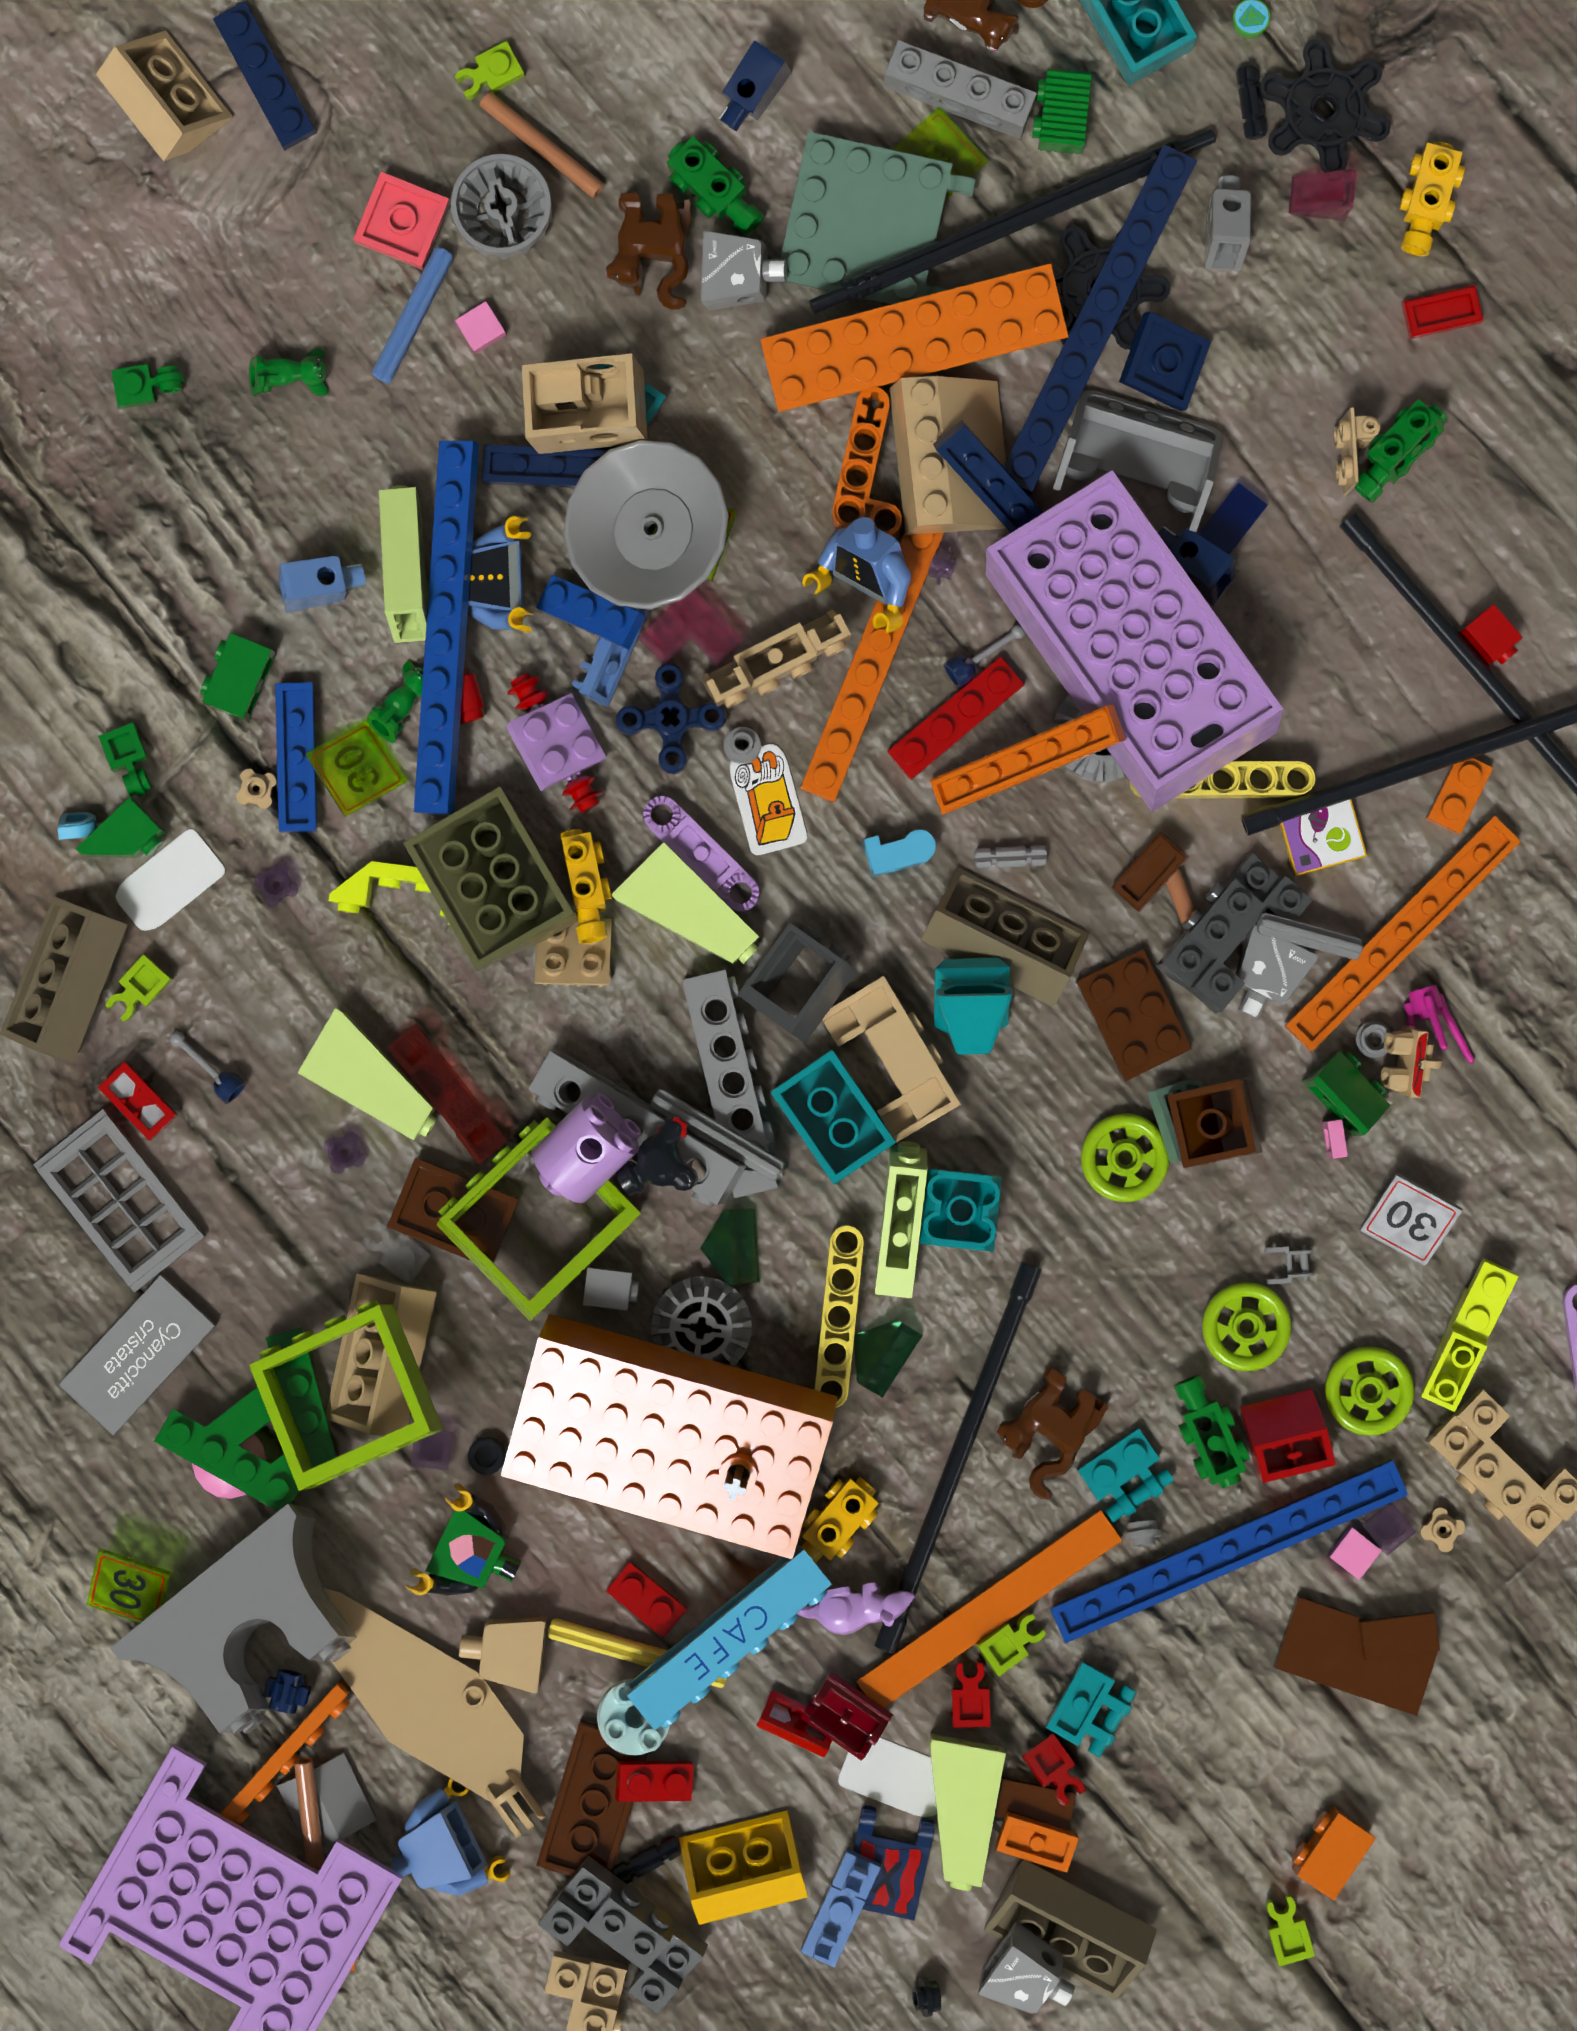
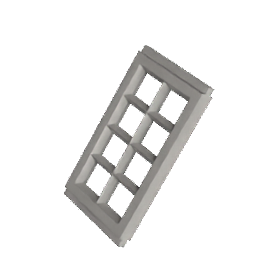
M105 1109L98 1112L33 1164L45 1182L134 1293L206 1237ZM107 1133L121 1153L99 1169L85 1150ZM80 1156L93 1175L71 1191L57 1172ZM127 1159L141 1178L119 1195L105 1176ZM99 1181L114 1200L91 1217L77 1198ZM145 1185H148L161 1204L139 1220L125 1201ZM120 1207L133 1223V1226L111 1242L98 1223L116 1208ZM168 1210L182 1229L159 1245L145 1227ZM140 1232L154 1251L132 1268L118 1251V1248Z

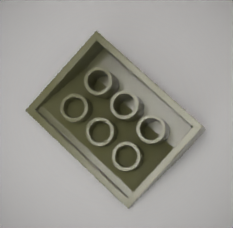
M501 787L494 789L403 842L476 971L543 942L578 922L575 913Z

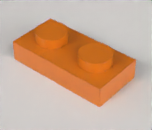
M1474 758L1451 765L1425 819L1456 835H1460L1493 767Z
M1007 1811L995 1848L996 1851L1067 1873L1079 1836L1076 1832Z

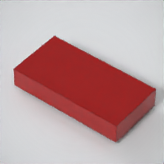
M1475 285L1406 300L1401 304L1410 340L1481 324L1484 321Z

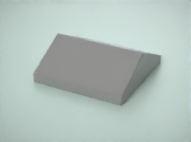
M345 1752L314 1766L323 1848L336 1843L337 1839L342 1840L377 1820ZM296 1776L278 1784L277 1788L302 1837Z

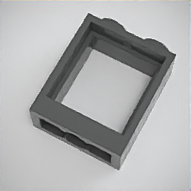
M789 922L740 990L738 996L800 1041L806 1043L857 970L847 963L850 956L836 945L831 944L827 949L820 944L823 937L810 927L805 925L800 930ZM806 946L833 966L802 1010L794 1018L769 1000L768 997Z

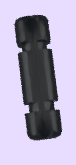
M1252 65L1244 66L1236 71L1237 85H1241L1238 92L1242 119H1246V122L1243 124L1244 135L1246 139L1256 140L1265 137L1267 133L1265 121H1261V118L1264 117L1260 86H1256V83L1259 82V75L1256 67Z
M670 1836L662 1840L661 1845L658 1847L655 1844L629 1858L628 1863L623 1861L614 1866L611 1872L628 1884L633 1881V1877L637 1876L639 1878L665 1864L666 1859L671 1861L682 1854L680 1843L675 1836Z

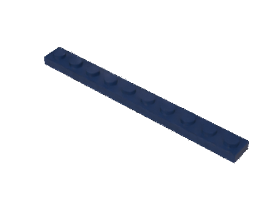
M1163 145L1004 464L1006 470L1029 494H1032L1197 163V160L1169 146Z

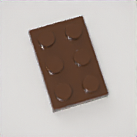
M1144 949L1076 981L1124 1082L1192 1049Z
M415 1158L387 1227L470 1260L437 1226V1223L443 1217L438 1211L452 1197H455L458 1201L469 1192L465 1185L471 1179ZM491 1188L455 1224L494 1263L520 1199Z

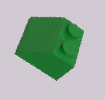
M1339 1050L1332 1052L1302 1080V1083L1337 1120H1342L1343 1127L1352 1136H1364L1391 1106L1384 1099L1388 1093L1376 1080L1368 1081L1359 1072L1363 1067L1350 1052L1347 1051L1343 1055Z

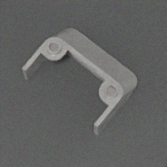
M1085 391L1081 394L1053 489L1061 490L1065 474L1074 480H1085L1086 478L1093 477L1097 468L1107 472L1113 470L1117 475L1166 489V498L1175 510L1183 513L1193 512L1189 530L1196 532L1215 480L1223 436L1216 428L1201 422L1099 391Z

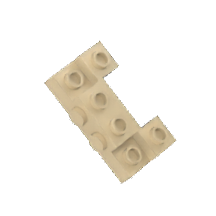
M832 609L822 617L804 626L799 622L733 656V662L709 674H704L701 676V680L717 707L725 703L726 707L730 708L746 700L745 693L748 691L750 694L759 691L760 695L763 696L779 688V680L791 674L794 679H797L813 670L811 664L817 661V656L825 653L827 657H831L846 649L847 645L845 642L850 640L851 633L841 614L837 615Z
M884 976L830 1008L822 1019L838 1047L864 1032L902 1095L877 1110L878 1115L896 1143L961 1105L938 1065L943 1063L939 1053L932 1043L928 1046L924 1044L919 1033L924 1031L921 1023L913 1011L906 1014Z
M1479 1388L1425 1441L1459 1473L1455 1480L1471 1495L1477 1491L1486 1499L1482 1506L1498 1521L1504 1517L1532 1545L1538 1547L1562 1520L1567 1521L1577 1511V1480L1565 1468L1559 1467L1540 1487L1490 1438L1510 1415L1483 1389Z
M554 1951L544 1993L573 2000L566 2031H620L624 2015L618 2014L617 2010L628 1965Z

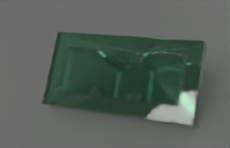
M755 1208L723 1210L700 1247L728 1285L760 1282Z
M898 1319L855 1334L857 1383L883 1398L923 1335Z

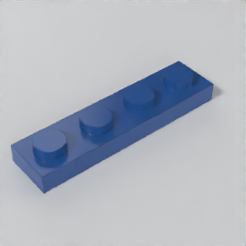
M275 683L279 832H318L316 765L312 760V756L316 754L314 683Z

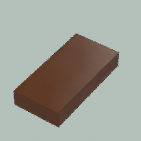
M1160 832L1111 888L1136 911L1141 912L1190 856L1165 833Z
M1433 1611L1359 1621L1363 1658L1365 1660L1440 1651L1436 1616Z
M1002 1777L995 1816L1004 1818L1008 1811L1069 1830L1076 1793L1064 1790L1066 1797L1070 1801L1064 1806L1056 1799L1054 1787L1046 1786L1043 1788L1039 1784Z

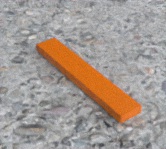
M1111 704L930 779V783L943 815L1121 743L1126 738L1114 704Z

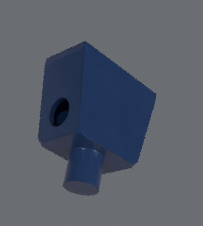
M754 40L722 92L730 102L718 119L736 132L748 114L758 120L792 73L786 62ZM755 88V92L751 97H743L747 89Z
M1164 526L1158 532L1159 536L1204 599L1211 605H1214L1236 577L1235 558L1196 532L1190 531L1189 528H1186L1178 536ZM1187 556H1193L1191 559H1185Z

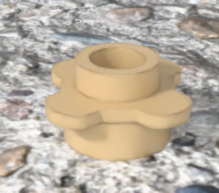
M252 769L242 771L240 774L242 785L240 791L236 793L237 801L242 805L252 803L258 805L261 809L269 808L273 802L271 797L273 787L277 784L276 777L271 773H266L265 775L257 774ZM259 786V792H254L253 787Z
M1438 1507L1432 1511V1516L1428 1519L1426 1525L1421 1527L1420 1535L1424 1540H1431L1436 1543L1441 1552H1449L1453 1549V1542L1456 1537L1464 1533L1465 1524L1459 1519L1454 1520L1450 1517L1446 1509ZM1444 1526L1446 1528L1445 1533H1440V1527Z

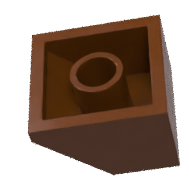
M1237 1079L1167 1095L1183 1168L1263 1152L1246 1079Z

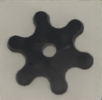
M1314 39L1309 41L1303 49L1305 70L1300 77L1287 79L1279 74L1272 73L1266 75L1260 83L1259 89L1263 98L1280 104L1285 112V121L1269 135L1268 146L1274 154L1284 156L1291 153L1298 145H1311L1319 153L1321 170L1329 176H1336L1341 174L1347 166L1345 146L1349 139L1355 136H1362L1370 141L1379 142L1384 140L1390 133L1391 126L1387 117L1370 111L1365 103V94L1381 80L1382 69L1376 61L1368 59L1361 61L1352 70H1338L1331 62V51L1328 44L1320 39ZM1321 100L1330 102L1333 105L1334 114L1328 119L1320 117L1314 111L1315 103Z
M1076 226L1066 228L1060 236V244L1068 256L1069 263L1064 272L1054 275L1060 303L1068 311V320L1066 322L1068 336L1089 296L1091 284L1096 281L1116 241L1115 239L1110 246L1105 248L1095 247L1088 240L1085 231ZM1141 274L1112 332L1120 348L1124 350L1131 349L1139 327L1134 319V312L1138 305L1143 302H1162L1169 296L1171 287L1169 281L1164 276ZM1067 338L1060 339L1063 346Z

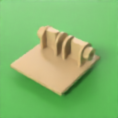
M1354 407L1350 408L1343 418L1340 419L1339 426L1334 427L1335 449H1340L1341 463L1336 464V482L1338 486L1343 485V496L1348 495L1359 482L1357 450L1366 448L1380 431V423L1374 416H1355Z
M600 919L605 922L608 938L599 942L579 944L576 927L579 924L576 922L549 939L536 944L534 984H543V986H547V984L565 985V987L570 985H576L577 987H581V985L609 986L611 982L612 919Z

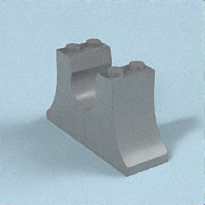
M287 1504L110 1648L118 1660L141 1661L155 1666L173 1677L191 1694L219 1733L237 1734L243 1731L247 1734L263 1722L261 1715L270 1709L266 1698L263 1696L261 1686L249 1675L244 1661L246 1643L258 1627L268 1622L274 1623L284 1632L289 1645L308 1660L324 1662L330 1659L336 1662L352 1649L349 1644L357 1636L328 1598L318 1577L312 1551L315 1517L307 1507Z

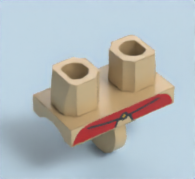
M1402 1025L1400 1031L1387 1032L1385 1034V1052L1398 1054L1397 1067H1383L1380 1076L1381 1086L1410 1098H1421L1422 1082L1430 1081L1431 1069H1441L1443 1066L1442 1059L1433 1058L1434 1044L1427 1043L1428 1031L1415 1029L1414 1026Z

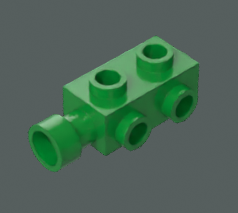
M692 136L686 143L684 141L679 142L668 155L667 165L672 173L668 177L670 182L681 193L688 189L698 199L694 204L708 219L715 215L721 221L728 215L734 221L733 226L744 237L753 232L763 220L764 214L754 204L748 205L743 200L747 195L744 177L732 166L726 169L717 160L720 157L719 153L707 141L701 144ZM692 157H697L700 160L699 164L695 167H690L686 164ZM717 182H722L726 185L725 190L722 192H715L712 188Z
M1419 399L1411 407L1406 406L1397 415L1395 424L1385 434H1379L1372 441L1367 453L1372 467L1366 473L1361 472L1358 475L1359 482L1354 487L1355 490L1367 501L1374 503L1383 493L1382 488L1388 481L1394 484L1400 477L1405 476L1409 472L1410 466L1424 451L1434 446L1436 439L1445 430L1443 423L1448 419L1445 413L1432 403L1426 406ZM1427 433L1430 434L1426 441H1421ZM1403 460L1404 465L1401 468L1395 469V467Z
M1201 1374L1189 1377L1173 1385L1179 1400H1184L1187 1411L1180 1413L1183 1423L1179 1424L1178 1428L1186 1446L1193 1444L1198 1457L1192 1460L1200 1479L1204 1480L1207 1478L1212 1485L1219 1483L1221 1488H1226L1242 1480L1240 1473L1247 1471L1244 1462L1250 1460L1242 1440L1234 1441L1229 1427L1234 1426L1235 1423L1227 1405L1225 1404L1220 1407L1215 1399L1208 1401L1204 1392L1207 1388ZM1202 1417L1210 1419L1211 1424L1207 1430H1200L1198 1428V1420ZM1217 1451H1222L1225 1454V1461L1220 1465L1214 1464L1212 1460L1213 1454Z

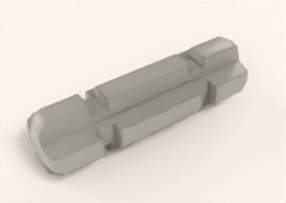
M1044 845L1030 846V849H1026L1025 846L996 847L995 850L977 848L974 852V863L978 869L990 868L991 865H996V868L1025 867L1028 863H1031V866H1043L1047 863V849Z

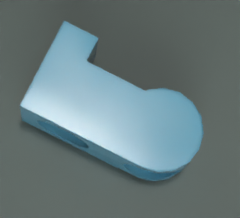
M914 830L905 839L883 845L880 843L879 836L863 840L872 878L923 864L933 856L936 849L933 836L924 830Z

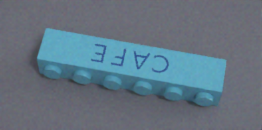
M797 1544L793 1559L779 1558L622 1689L654 1730L660 1726L666 1728L681 1715L679 1710L690 1701L694 1704L703 1699L709 1693V1686L719 1677L725 1679L732 1675L740 1666L738 1662L749 1652L751 1655H754L762 1650L769 1642L768 1637L778 1628L782 1631L791 1626L798 1618L796 1613L807 1604L813 1606L820 1602L827 1595L826 1589L832 1584L807 1552Z

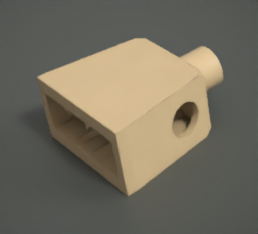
M548 1617L487 1620L484 1626L483 1637L461 1636L459 1657L479 1659V1677L527 1692L538 1693L541 1682Z

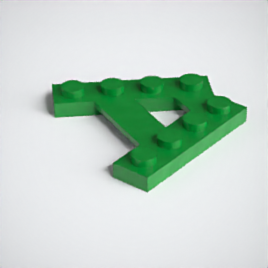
M302 1327L265 1337L268 1349L280 1345L281 1349L293 1345L291 1338L303 1333ZM309 1352L273 1368L312 1467L314 1468L336 1458ZM258 1387L206 1427L172 1409L153 1441L276 1511H279L287 1504H292L299 1493L284 1454L270 1464L240 1447L242 1443L271 1422Z

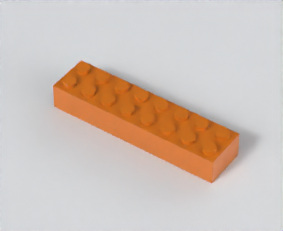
M1050 263L761 338L760 342L778 412L894 383L900 378L917 377L1068 338V333Z

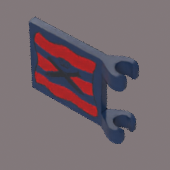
M863 1805L853 1851L881 1863V1868L862 1909L914 1921L935 1833V1822L933 1819L925 1817L920 1819L916 1843L874 1835L872 1833L876 1821V1808L870 1805Z

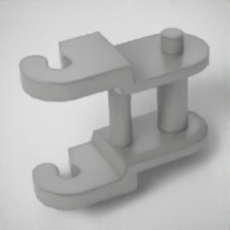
M1301 1245V1250L1289 1251V1246L1265 1247L1264 1253L1283 1252L1287 1260V1273L1285 1277L1267 1279V1284L1292 1283L1293 1277H1303V1281H1309L1308 1276H1315L1314 1272H1309L1308 1254L1313 1253V1249L1306 1250V1245ZM1300 1254L1301 1272L1293 1273L1292 1255Z

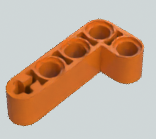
M879 387L863 390L857 397L834 499L832 522L837 530L841 527H848L851 524L842 521L838 515L839 511L846 506L854 507L859 513L858 518L867 517L872 519L873 522L879 515L888 514L894 519L895 526L891 530L883 532L895 538L899 534L902 524L900 510L893 504L870 499L889 412V397ZM871 400L878 401L877 406L879 408L875 410L873 424L866 423L868 406L866 405H869ZM860 435H869L874 439L875 445L870 450L863 451L855 446L854 441ZM859 470L866 475L867 481L862 486L854 487L847 482V475L851 471Z

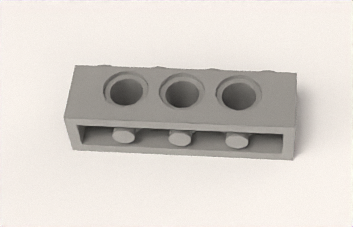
M900 40L897 41L884 76V88L1020 140L1037 94L1031 90Z

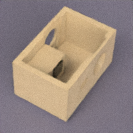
M632 353L522 365L525 437L538 454L621 446L638 440H648L644 370ZM595 364L613 365V367L607 369L587 368Z

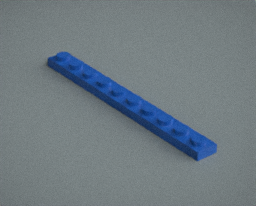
M439 441L414 812L420 814L451 815L454 813L479 443L475 441Z
M1390 1459L1049 1608L1064 1642L1068 1643L1408 1496V1493L1394 1461Z

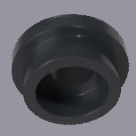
M927 1978L919 1979L917 1987L912 1989L914 2007L917 2011L921 2010L924 2017H930L933 2015V2012L941 2010V1993L938 1983L935 1980L928 1981Z

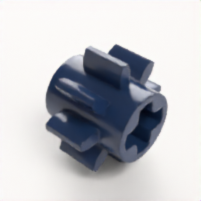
M278 1669L276 1677L269 1676L263 1691L264 1697L271 1698L269 1708L283 1713L295 1714L298 1705L305 1707L312 1688L311 1686L303 1685L305 1675L292 1670Z

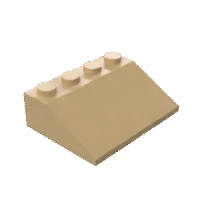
M944 376L900 378L889 390L905 535L1005 529L1006 527L937 452L933 443L963 420L1004 466L1006 454L998 382Z

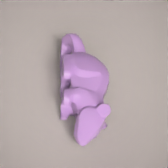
M877 1583L862 1585V1593L851 1592L850 1587H841L827 1590V1595L819 1604L805 1606L796 1614L805 1618L816 1619L825 1629L832 1633L847 1635L860 1630L867 1624L880 1621L884 1622L886 1626H892L894 1620L905 1612L915 1598V1595L908 1591H898L886 1596L878 1595L880 1593V1586L878 1587Z

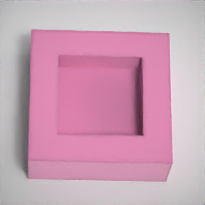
M486 301L455 320L456 325L474 354L479 353L506 336L504 329Z
M1342 1120L1322 1122L1327 1159L1348 1157Z
M1350 1526L1327 1556L1360 1580L1382 1550Z

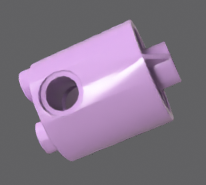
M597 1093L594 1097H586L533 1148L532 1157L535 1166L540 1172V1181L548 1191L556 1196L562 1195L573 1202L585 1203L638 1152L639 1144L637 1139L641 1136V1131L632 1120H624L614 1110L611 1100L604 1094Z

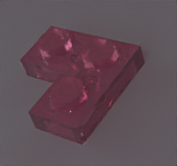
M693 590L684 599L674 602L638 637L662 664L668 663L692 641L716 667L743 642V639L696 590Z

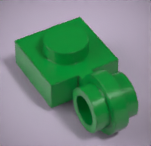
M148 364L111 370L119 409L156 403L155 388H160L161 393H175L182 390V384L185 382L184 373L179 371L178 366L161 367L157 369V376L152 378L151 368Z
M132 722L99 735L98 737L110 769L113 772L124 768L127 769L128 774L123 775L122 779L130 797L136 794L138 797L146 795V790L152 788L144 768L137 770L135 764L147 760L148 757L136 725Z

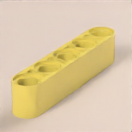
M1232 761L1218 770L1225 771L1230 776L1231 785L1228 789L1217 788L1213 783V774H1211L1191 789L1186 790L1173 799L1297 798L1312 789L1315 783V773L1310 765L1300 761ZM1258 770L1265 773L1268 778V785L1265 789L1261 790L1253 787L1250 782L1252 771ZM1295 770L1302 773L1305 778V784L1302 789H1294L1289 785L1287 776L1290 771ZM1129 781L1130 788L1133 791V793L1141 798L1137 790Z
M841 1225L835 1228L829 1240L814 1390L820 1391L822 1385L827 1381H836L841 1385L842 1392L837 1399L836 1408L844 1404L849 1392L864 1246L860 1231L850 1225ZM849 1231L855 1234L857 1245L854 1250L842 1252L837 1248L836 1238L840 1233ZM847 1269L852 1272V1285L842 1290L836 1288L832 1283V1276L835 1271ZM835 1306H843L849 1311V1320L843 1326H834L828 1320L829 1311ZM838 1343L845 1348L846 1355L841 1362L833 1364L826 1360L824 1352L828 1345Z

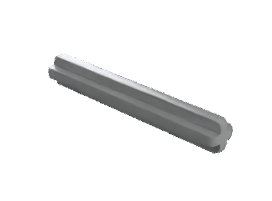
M659 1089L652 1098L650 1104L652 1109L671 1120L674 1117H680L683 1122L688 1124L687 1130L768 1179L775 1181L784 1168L782 1160L666 1090Z

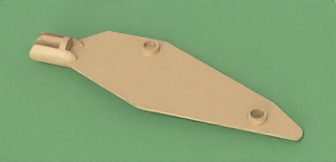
M324 1588L334 1607L357 1636L349 1644L352 1649L336 1662H333L332 1659L330 1660L388 1742L490 1801L516 1839L522 1836L523 1833L502 1803L508 1802L528 1830L535 1826L533 1820L515 1796L518 1791L540 1821L546 1818L547 1815L521 1780L524 1734L485 1679L479 1677V1672L343 1593Z

